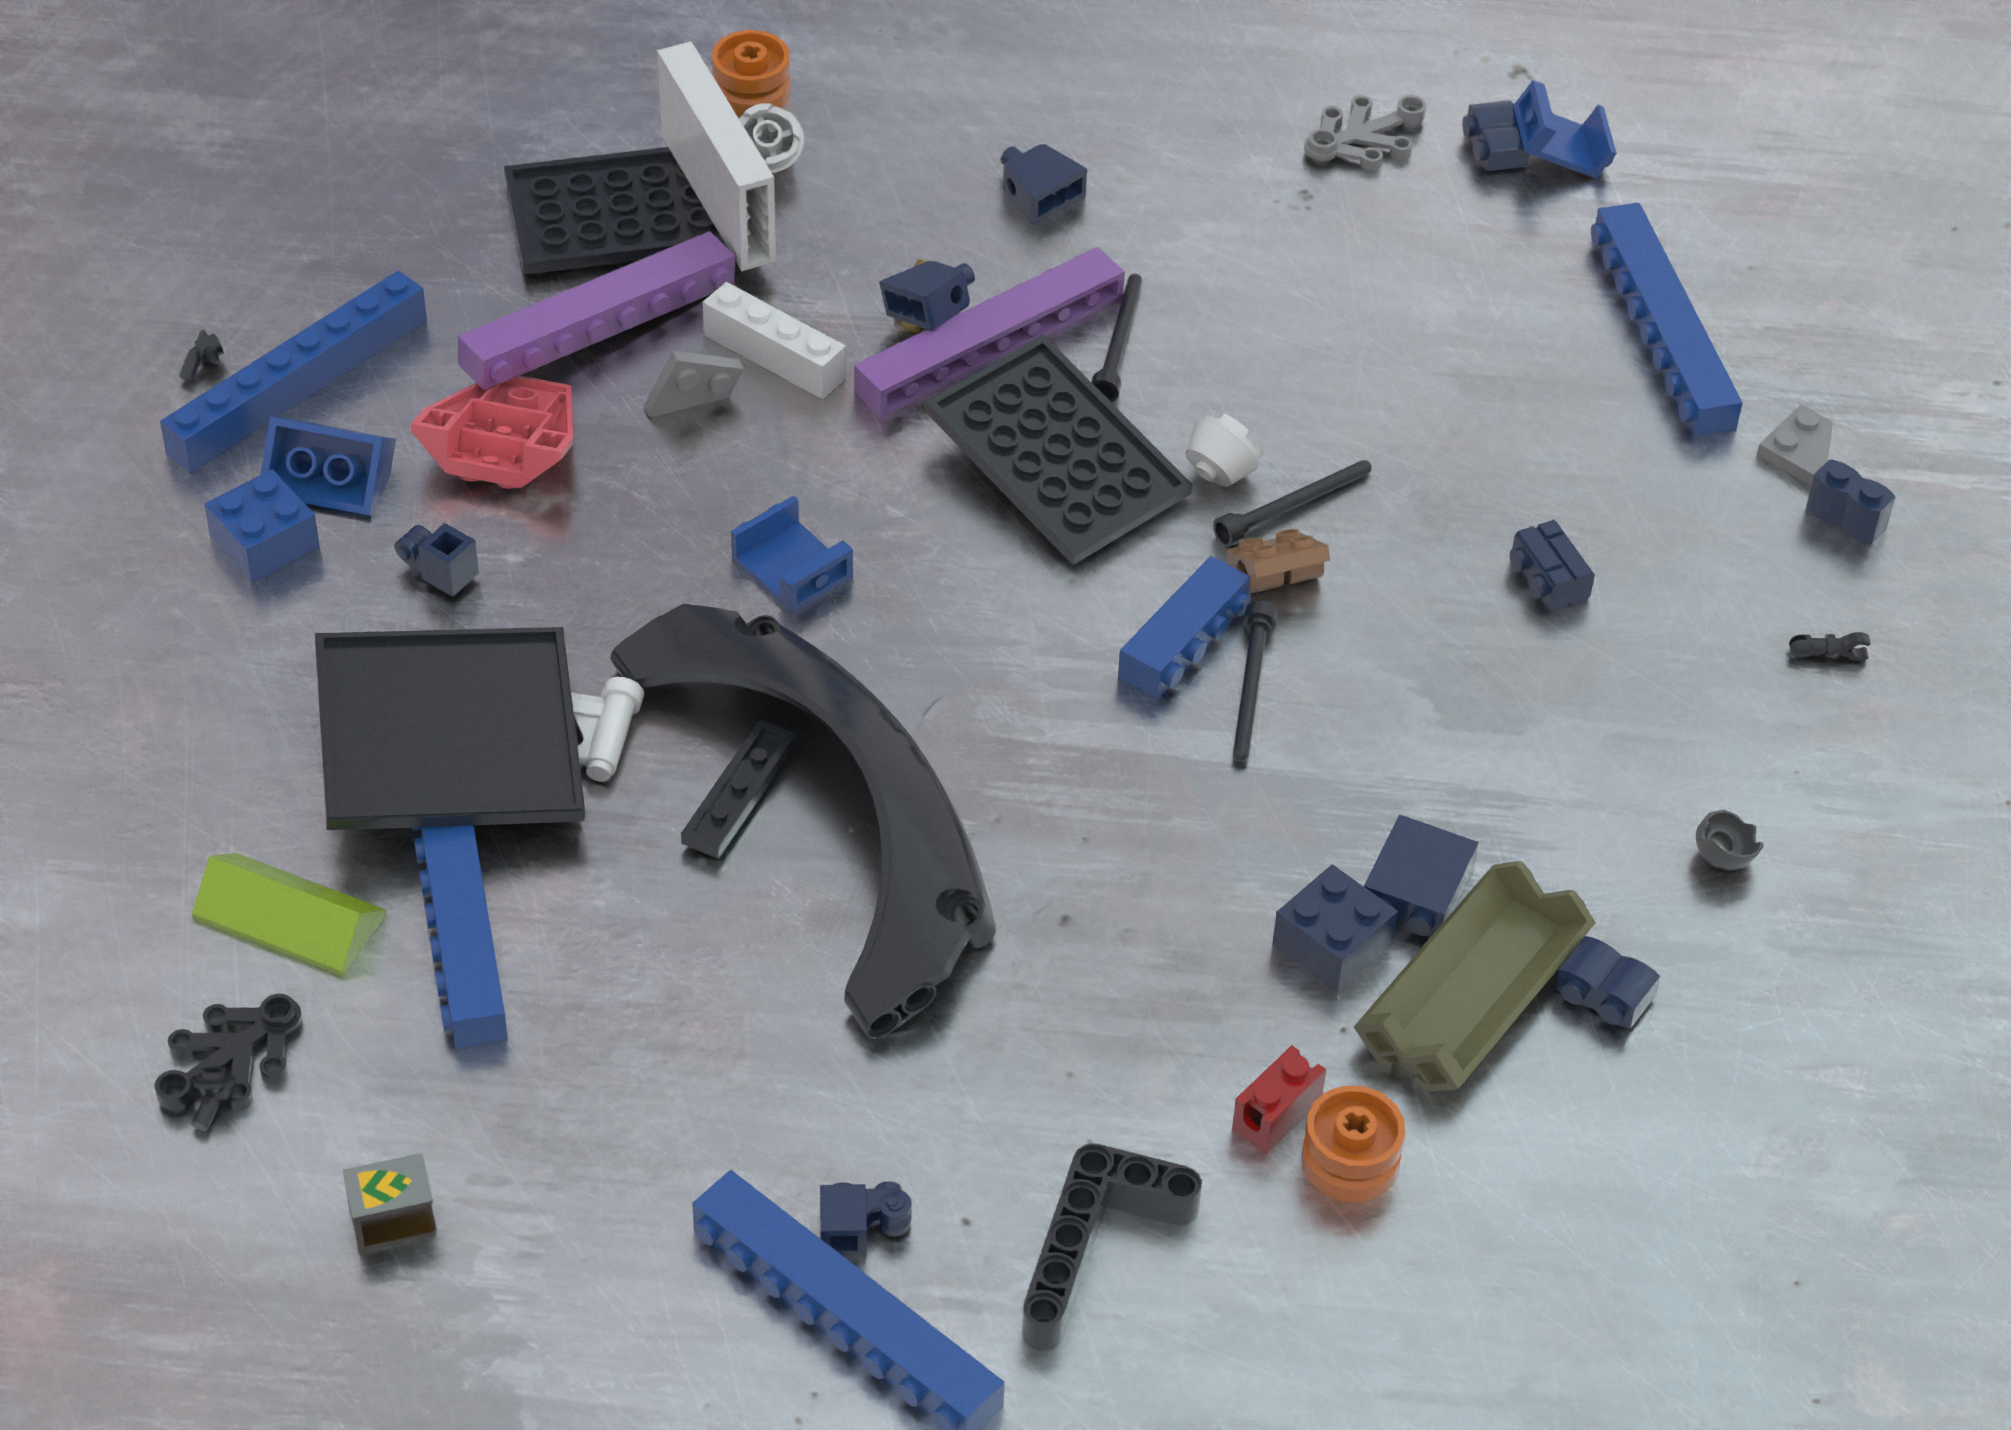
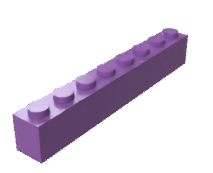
M709 231L458 335V365L484 391L708 296L725 282L734 285L736 255Z
M1099 247L1077 255L1057 267L1048 269L1024 283H1020L993 298L987 299L983 303L956 314L932 331L925 329L923 332L896 343L892 347L855 364L854 393L882 419L991 365L1042 335L1047 337L1122 300L1125 271Z

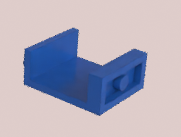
M1532 80L1513 105L1525 153L1597 179L1602 171L1611 165L1617 154L1604 106L1597 105L1583 124L1571 121L1552 113L1545 84Z
M795 496L773 505L764 513L748 522H743L731 531L732 559L790 613L853 577V549L845 541H841L828 549L799 522V500Z

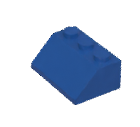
M270 417L260 475L273 469L304 503L372 515L390 478L396 438L295 419Z

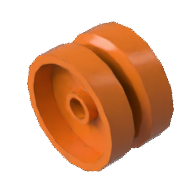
M743 30L733 32L716 43L711 57L713 77L737 117L740 118L752 106L763 103H771L772 106L784 108L789 102L791 84L789 75L790 51L783 40L765 31Z
M1349 1085L1328 1090L1316 1099L1307 1115L1305 1138L1302 1147V1169L1309 1182L1322 1194L1341 1202H1365L1380 1197L1391 1188L1399 1172L1401 1152L1405 1140V1119L1397 1104L1382 1092L1365 1086Z

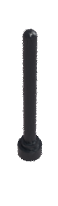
M1136 273L1128 277L1103 369L1096 372L1091 380V383L1111 403L1117 400L1122 386L1117 372L1142 285V277Z
M1361 460L1244 515L1227 513L1214 520L1213 530L1215 536L1224 547L1229 548L1244 540L1249 529L1369 474L1372 470V465L1367 460Z
M1253 601L1245 609L1244 625L1250 637L1233 748V758L1237 762H1245L1249 758L1265 639L1276 626L1277 609L1266 601Z

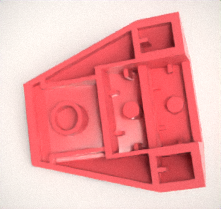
M524 376L514 377L484 391L474 383L424 408L411 423L410 431L446 474L456 475L462 480L470 482L479 480L497 483L499 487L506 489L522 488L559 462L573 445L571 385Z

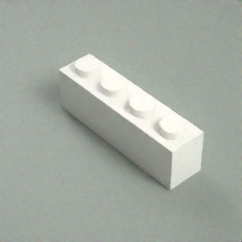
M725 282L703 301L704 336L822 400L846 379V345L728 282Z

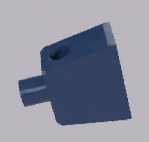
M1039 144L1024 153L1015 146H1011L1003 152L1000 161L1004 165V193L1032 225L1086 197L1087 169L1048 145Z
M927 261L879 281L886 316L932 331L969 306L970 298L967 286L974 283L975 275L972 268L966 263L951 267L939 262Z

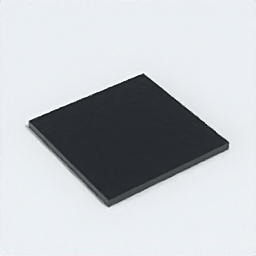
M563 627L315 633L326 830L585 821V804Z

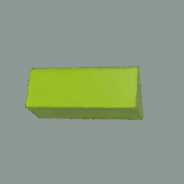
M238 853L209 856L192 911V917L197 921L340 976L346 974L387 915L384 908Z

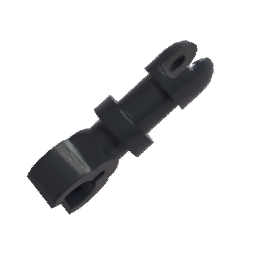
M1863 632L1850 633L1841 638H1835V634H1826L1825 638H1811L1810 634H1799L1793 636L1789 642L1791 653L1798 657H1810V654H1824L1825 658H1834L1835 654H1840L1855 661L1866 660L1869 656L1865 647H1854L1857 645H1871L1869 635Z

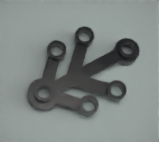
M273 994L265 998L260 1007L227 1008L222 1004H213L203 1012L205 1029L209 1033H192L186 1029H179L171 1033L168 1038L170 1054L176 1059H188L196 1051L215 1052L187 1073L179 1070H169L162 1073L156 1079L154 1086L159 1104L170 1111L184 1109L193 1097V1087L190 1085V1078L199 1074L200 1068L208 1066L225 1068L232 1063L231 1075L235 1076L233 1095L236 1093H245V1095L240 1098H227V1106L235 1111H242L250 1107L253 1102L252 1089L249 1084L253 1047L268 1036L267 1056L259 1064L261 1078L269 1085H277L285 1081L288 1076L287 1064L284 1059L286 1035L294 1031L301 1023L302 1014L298 1003L288 995ZM215 1017H223L220 1021H211ZM231 1024L251 1025L242 1033H224L230 1028ZM188 1042V1044H187L186 1046H183V1047H177V1046H176L178 1043ZM272 1067H279V1068H280V1069H279L278 1071H276V1072H268V1071H267L268 1069H270V1068H272Z

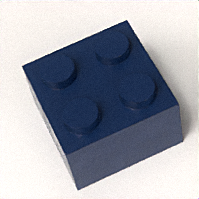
M1331 864L1276 912L1272 944L1338 992L1393 943L1398 911Z

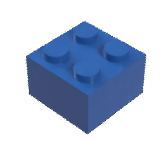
M273 469L204 503L210 537L251 583L320 548L315 514Z

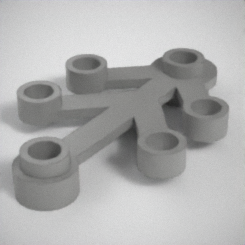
M1357 95L1351 100V116L1346 130L1337 134L1334 133V130L1342 125L1343 111L1336 106L1325 107L1321 115V128L1310 133L1309 137L1305 140L1304 150L1309 157L1317 161H1327L1335 157L1358 160L1361 167L1368 171L1378 170L1382 166L1383 153L1375 147L1390 149L1391 156L1396 159H1407L1411 156L1413 143L1410 138L1406 136L1393 137L1377 133L1401 124L1409 128L1417 127L1425 118L1426 102L1419 96H1403L1398 101L1397 111L1364 123L1365 118L1371 115L1373 101L1368 96ZM1358 143L1374 147H1368L1363 149L1359 147L1350 146L1348 144Z

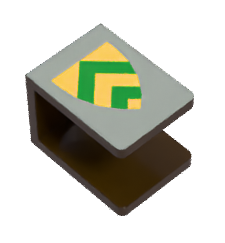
M414 1154L342 1170L358 1252L432 1237L437 1234L432 1209L433 1198L422 1154Z

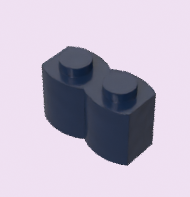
M1511 100L1469 104L1467 116L1463 117V133L1465 137L1470 138L1473 144L1475 160L1480 161L1486 171L1528 166L1530 154L1525 153L1513 107L1514 103Z
M1829 459L1814 474L1806 507L1817 518L1839 525L1850 537L1872 544L1887 530L1896 497L1891 490L1879 482L1862 478L1849 465Z
M1584 936L1559 968L1555 988L1568 1002L1593 1008L1607 1023L1632 1028L1657 995L1660 975L1645 963L1631 957L1622 956L1605 942L1593 937Z

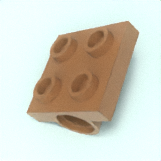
M1298 529L1279 531L1276 533V538L1262 541V538L1245 539L1239 542V547L1227 550L1229 565L1250 576L1249 594L1282 587L1283 583L1291 585L1320 578L1324 575V562L1330 561L1328 545L1313 539V536L1300 533Z

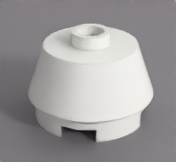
M763 103L747 109L739 118L773 175L787 169L800 156L804 146V134L800 123L791 112L772 106L771 103Z
M1210 410L1203 419L1196 420L1185 454L1195 471L1203 479L1224 487H1230L1258 468V461L1263 456L1264 449L1260 444H1256L1255 447L1246 437L1250 431L1240 422L1225 413L1219 419L1215 418V415Z

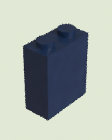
M1399 814L1364 887L1398 911L1396 926L1410 930L1417 935L1431 937L1456 908L1474 870L1479 842Z

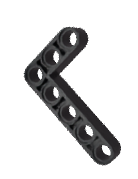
M1090 1143L1080 1147L1074 1154L1024 1301L1022 1337L1024 1342L1030 1348L1038 1351L1051 1350L1060 1344L1106 1207L1174 1225L1189 1224L1199 1214L1202 1189L1200 1175L1194 1169L1184 1165L1101 1144ZM1076 1208H1084L1086 1210H1077ZM1063 1245H1073V1247H1065ZM1055 1281L1060 1282L1062 1284H1052L1050 1282ZM1047 1319L1049 1322H1039L1037 1320Z

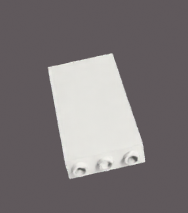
M692 41L657 50L661 135L726 246L736 255L735 261L741 271L776 262L775 191L772 172Z

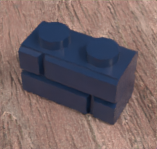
M1555 520L1538 524L1536 528L1531 526L1517 531L1509 554L1510 562L1515 571L1523 572L1534 598H1541L1550 611L1567 607L1569 603L1573 605L1588 600L1591 596L1595 574Z

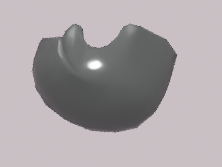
M1724 809L1708 813L1696 830L1697 847L1709 865L1724 871L1741 870L1757 857L1764 847V843H1757V827L1755 825L1744 823L1738 815Z

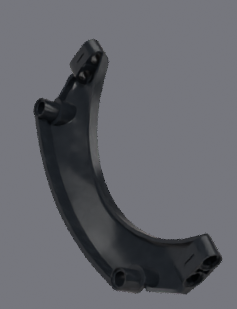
M682 604L664 615L656 617L613 649L610 659L620 676L637 682L642 688L676 682H712L738 685L765 692L787 701L815 717L834 733L852 753L864 774L874 800L880 826L882 852L880 889L874 918L863 951L849 977L844 993L846 1006L867 1037L871 1039L884 1037L926 1008L936 996L935 985L949 978L965 945L971 948H981L993 939L996 933V924L982 873L972 844L946 789L914 739L902 724L866 686L838 662L797 634L780 625L773 616H758L746 624L737 611L691 604ZM977 918L972 924L966 925L971 919Z

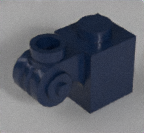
M446 523L442 524L434 533H431L421 525H415L394 544L396 553L409 565L411 571L422 573L424 581L451 596L457 594L479 573L475 539Z
M892 1181L881 1182L874 1189H866V1184H851L847 1182L820 1185L821 1240L842 1256H867V1231L870 1227L879 1224L883 1233L889 1236H899L908 1231L912 1221L911 1198L902 1190L900 1184Z

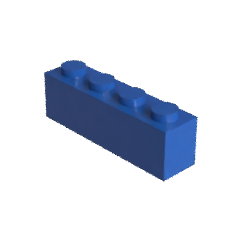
M1210 555L1120 649L1118 678L1157 699L1169 687L1174 688L1180 682L1184 671L1191 663L1196 664L1201 660L1207 646L1214 639L1219 640L1225 634L1229 623L1237 615L1242 616L1245 613L1246 606L1251 602V595L1249 594L1250 576Z

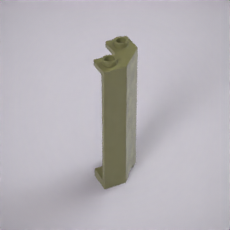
M1522 861L1494 864L1355 1024L1354 1029L1377 1062L1389 1069H1392L1395 1064L1416 1076L1414 1083L1426 1091L1459 1089L1596 922L1587 910L1584 901L1574 890L1544 894L1534 879L1532 872Z

